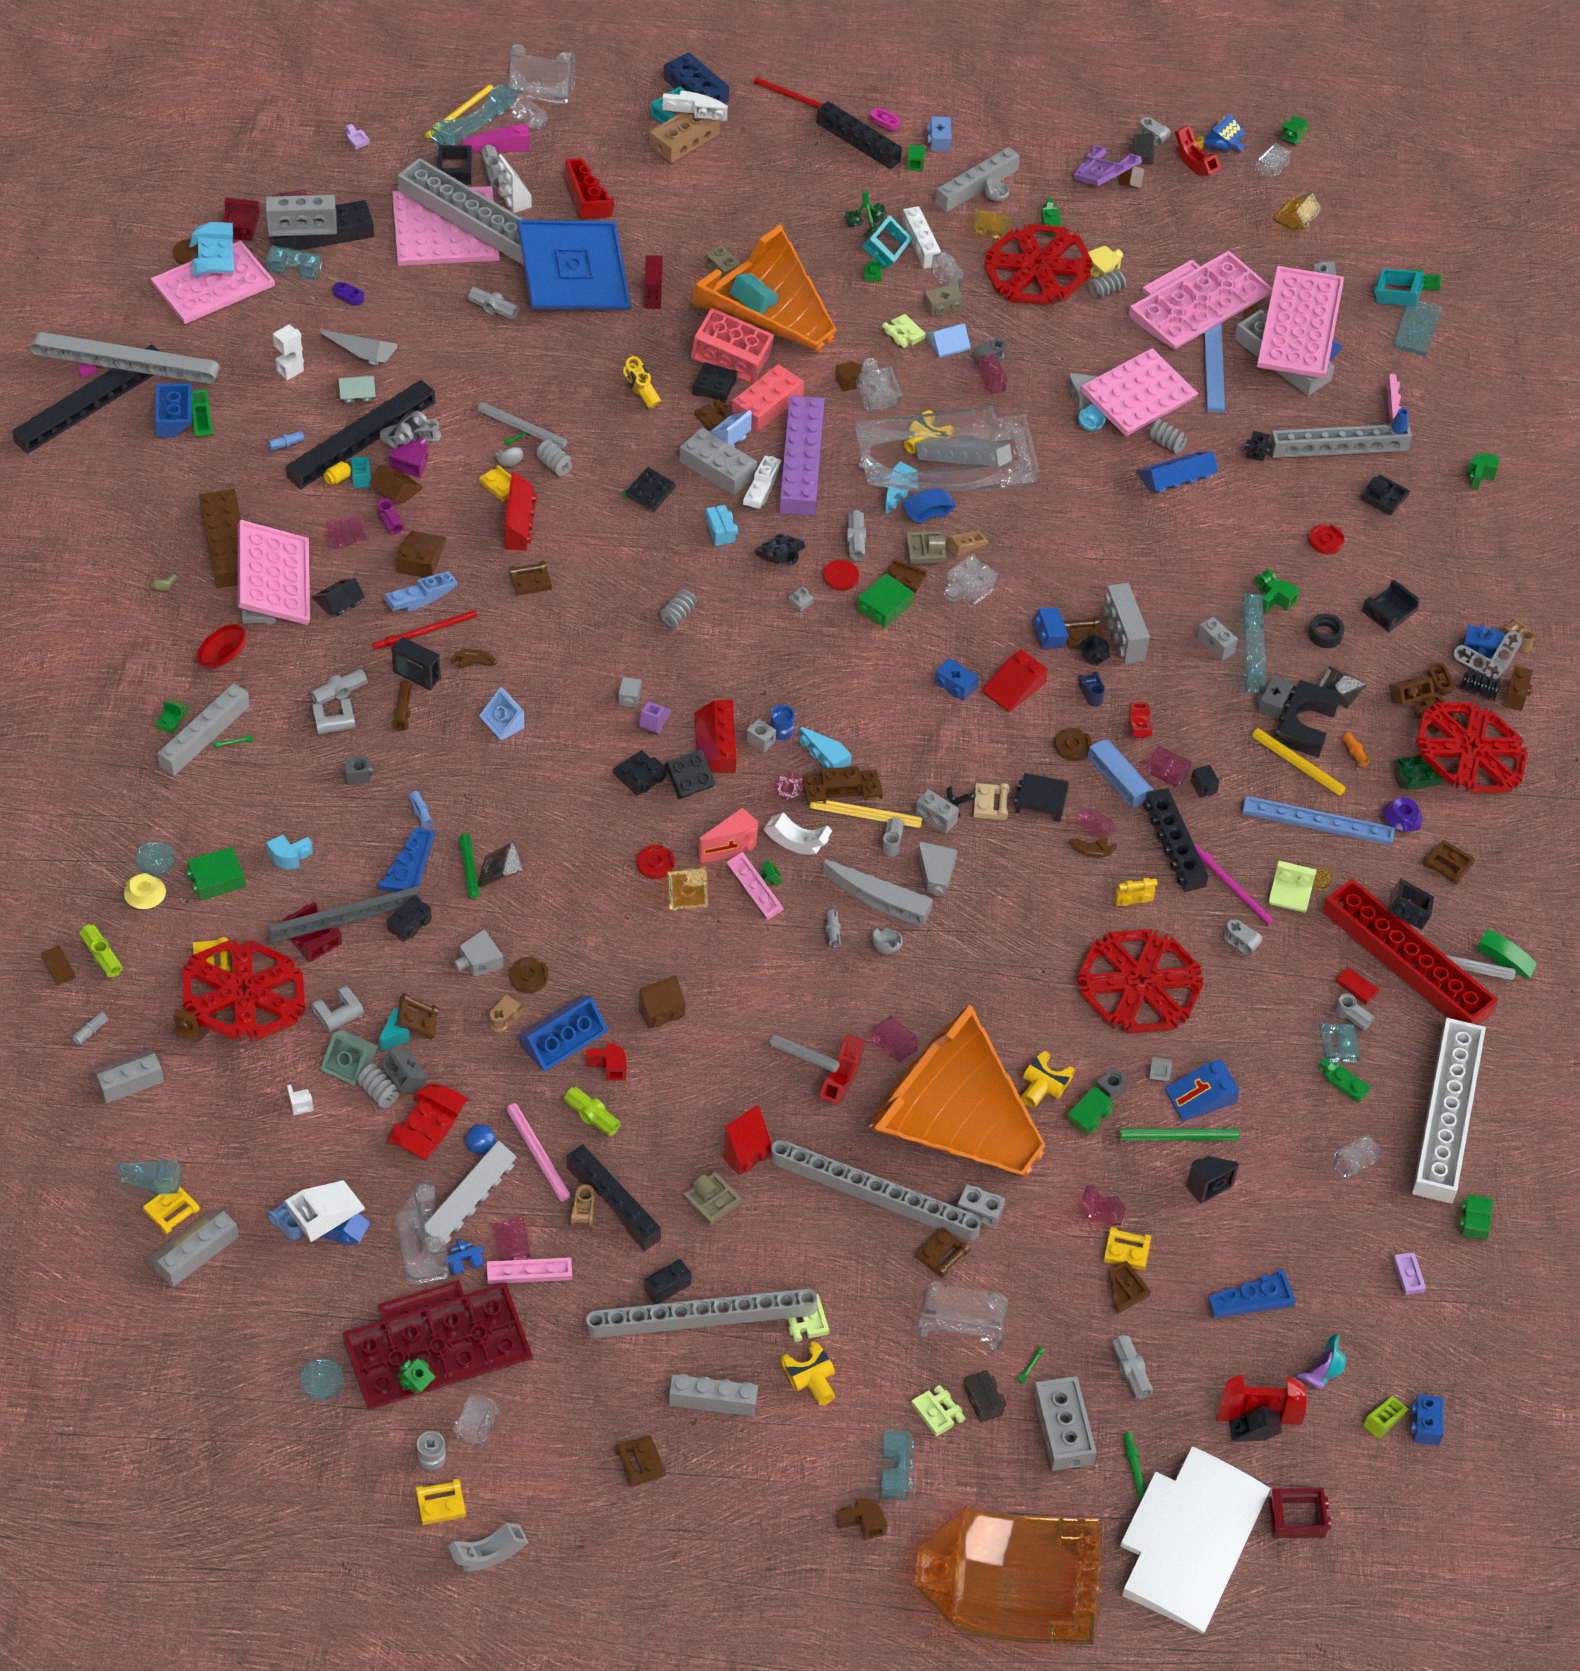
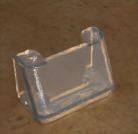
M511 44L507 93L511 96L560 104L569 102L575 86V54L562 52L557 56V59L525 55L526 49L524 46Z
M433 1181L418 1184L395 1215L405 1276L413 1284L449 1278L445 1241L438 1236L427 1237L424 1225L436 1211Z
M936 1281L931 1282L925 1286L917 1335L927 1337L931 1330H935L934 1333L939 1334V1329L981 1336V1342H985V1339L990 1342V1349L1001 1350L1008 1299L1002 1293H989L944 1285Z

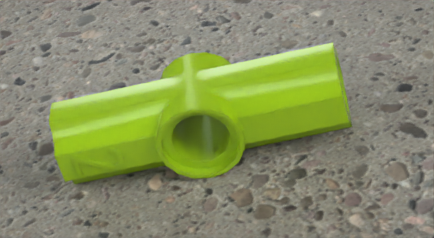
M88 924L84 926L79 935L92 953L94 961L100 965L107 977L114 978L118 976L123 967L110 949L108 941L102 937L95 925Z
M572 1087L568 1090L564 1101L579 1112V1116L588 1125L594 1124L607 1136H613L617 1132L621 1122L606 1111L605 1106L600 1100L596 1098L591 1099L577 1087Z

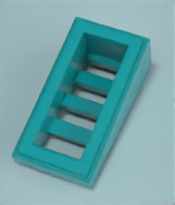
M368 457L351 458L353 487H370L371 475Z

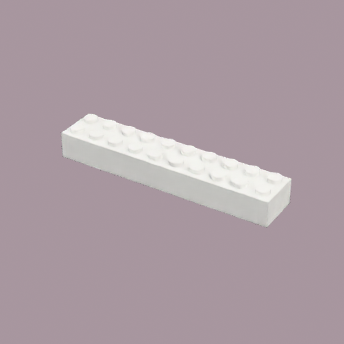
M1446 1018L1439 1044L1412 1194L1451 1204L1454 1201L1458 1189L1486 1027Z

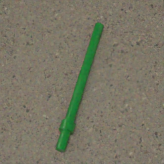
M1126 1432L1123 1434L1126 1444L1125 1454L1127 1460L1130 1461L1139 1503H1141L1146 1491L1138 1462L1139 1452L1138 1448L1134 1445L1132 1433Z

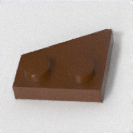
M1127 1260L1110 1269L1109 1278L1117 1314L1150 1296V1289Z

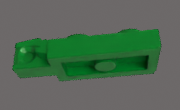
M1046 198L1045 206H1042L1041 213L1043 225L1062 227L1058 207L1053 206L1052 198ZM1045 232V236H1056L1055 233Z
M1326 1058L1319 1062L1318 1070L1324 1073V1076L1327 1078L1326 1081L1355 1102L1360 1103L1371 1091V1086L1335 1062L1332 1063Z

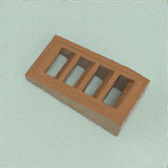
M978 530L950 536L947 548L957 557L987 545L988 540Z

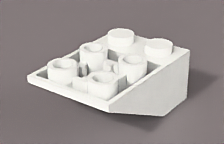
M499 154V162H497L499 175L497 178L499 181L498 193L500 197L504 198L506 206L510 207L513 213L531 208L530 192L518 174L504 157Z
M344 1180L304 1189L285 1200L290 1215L310 1242L365 1209Z

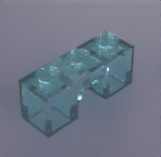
M271 246L266 258L267 272L284 275L287 268L298 267L300 278L317 280L322 268L321 254Z
M884 1431L883 1459L896 1462L898 1467L895 1469H883L881 1499L907 1500L908 1492L913 1491V1479H909V1473H913L914 1460L910 1459V1453H914V1440H910L911 1431Z

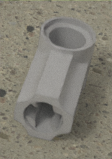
M893 817L888 819L883 836L882 851L889 857L898 855L900 851V842L904 828V822L900 818Z
M1347 993L1341 995L1335 1008L1336 1015L1342 1019H1349L1363 1031L1366 1030L1375 1017L1358 1005L1353 995Z

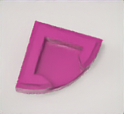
M80 363L79 372L81 378L96 373L97 367L93 364Z

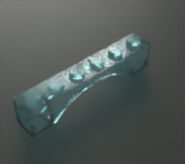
M504 83L499 84L491 90L487 102L476 112L458 119L443 120L431 127L432 141L438 145H454L517 104L516 91Z
M1244 594L1241 605V621L1245 634L1244 687L1247 692H1263L1266 682L1262 595Z

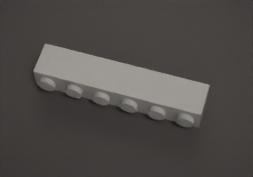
M1010 147L1000 151L937 188L935 204L945 212L957 207L984 191L987 179L999 178L1001 181L1018 171L1020 155Z
M927 437L916 442L918 460L995 467L1012 461L1010 443Z
M233 683L157 753L159 767L175 776L250 707L248 692Z
M498 1140L419 1229L417 1234L434 1249L440 1245L444 1247L451 1240L450 1233L453 1230L457 1232L464 1225L463 1218L465 1216L469 1218L477 1210L475 1207L477 1202L480 1201L482 1203L489 1196L487 1191L490 1187L495 1188L502 1181L500 1176L503 1172L508 1174L515 1166L512 1162L517 1156Z

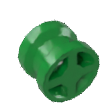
M1266 569L1263 574H1258L1254 580L1258 589L1264 592L1266 585L1271 581L1277 580V577L1272 570Z

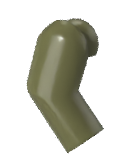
M171 573L166 579L152 580L150 587L157 591H167L178 578L175 574Z

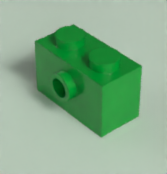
M1094 1086L1068 1113V1122L1087 1137L1091 1132H1096L1100 1122L1104 1118H1109L1113 1113V1100Z

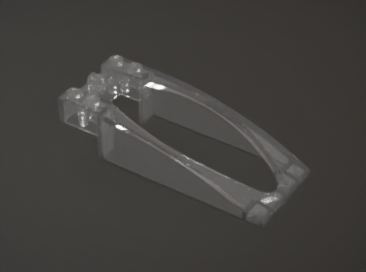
M994 406L862 421L855 422L854 424L867 484L916 491L939 488L948 492L989 490L1038 484L1040 470L1026 414L996 417ZM939 436L1001 443L1012 442L1016 460H1012L999 467L972 465L901 474L873 459L870 455V449L877 444L894 440Z

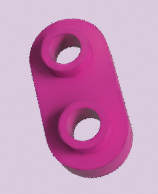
M875 108L871 111L870 119L872 122L890 131L897 130L900 127V118L882 108Z

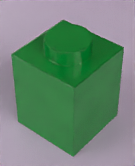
M909 144L907 170L923 171L925 146Z

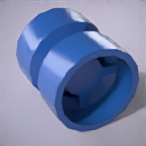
M778 705L771 711L770 726L776 729V739L778 740L789 739L794 733L795 712L787 705Z

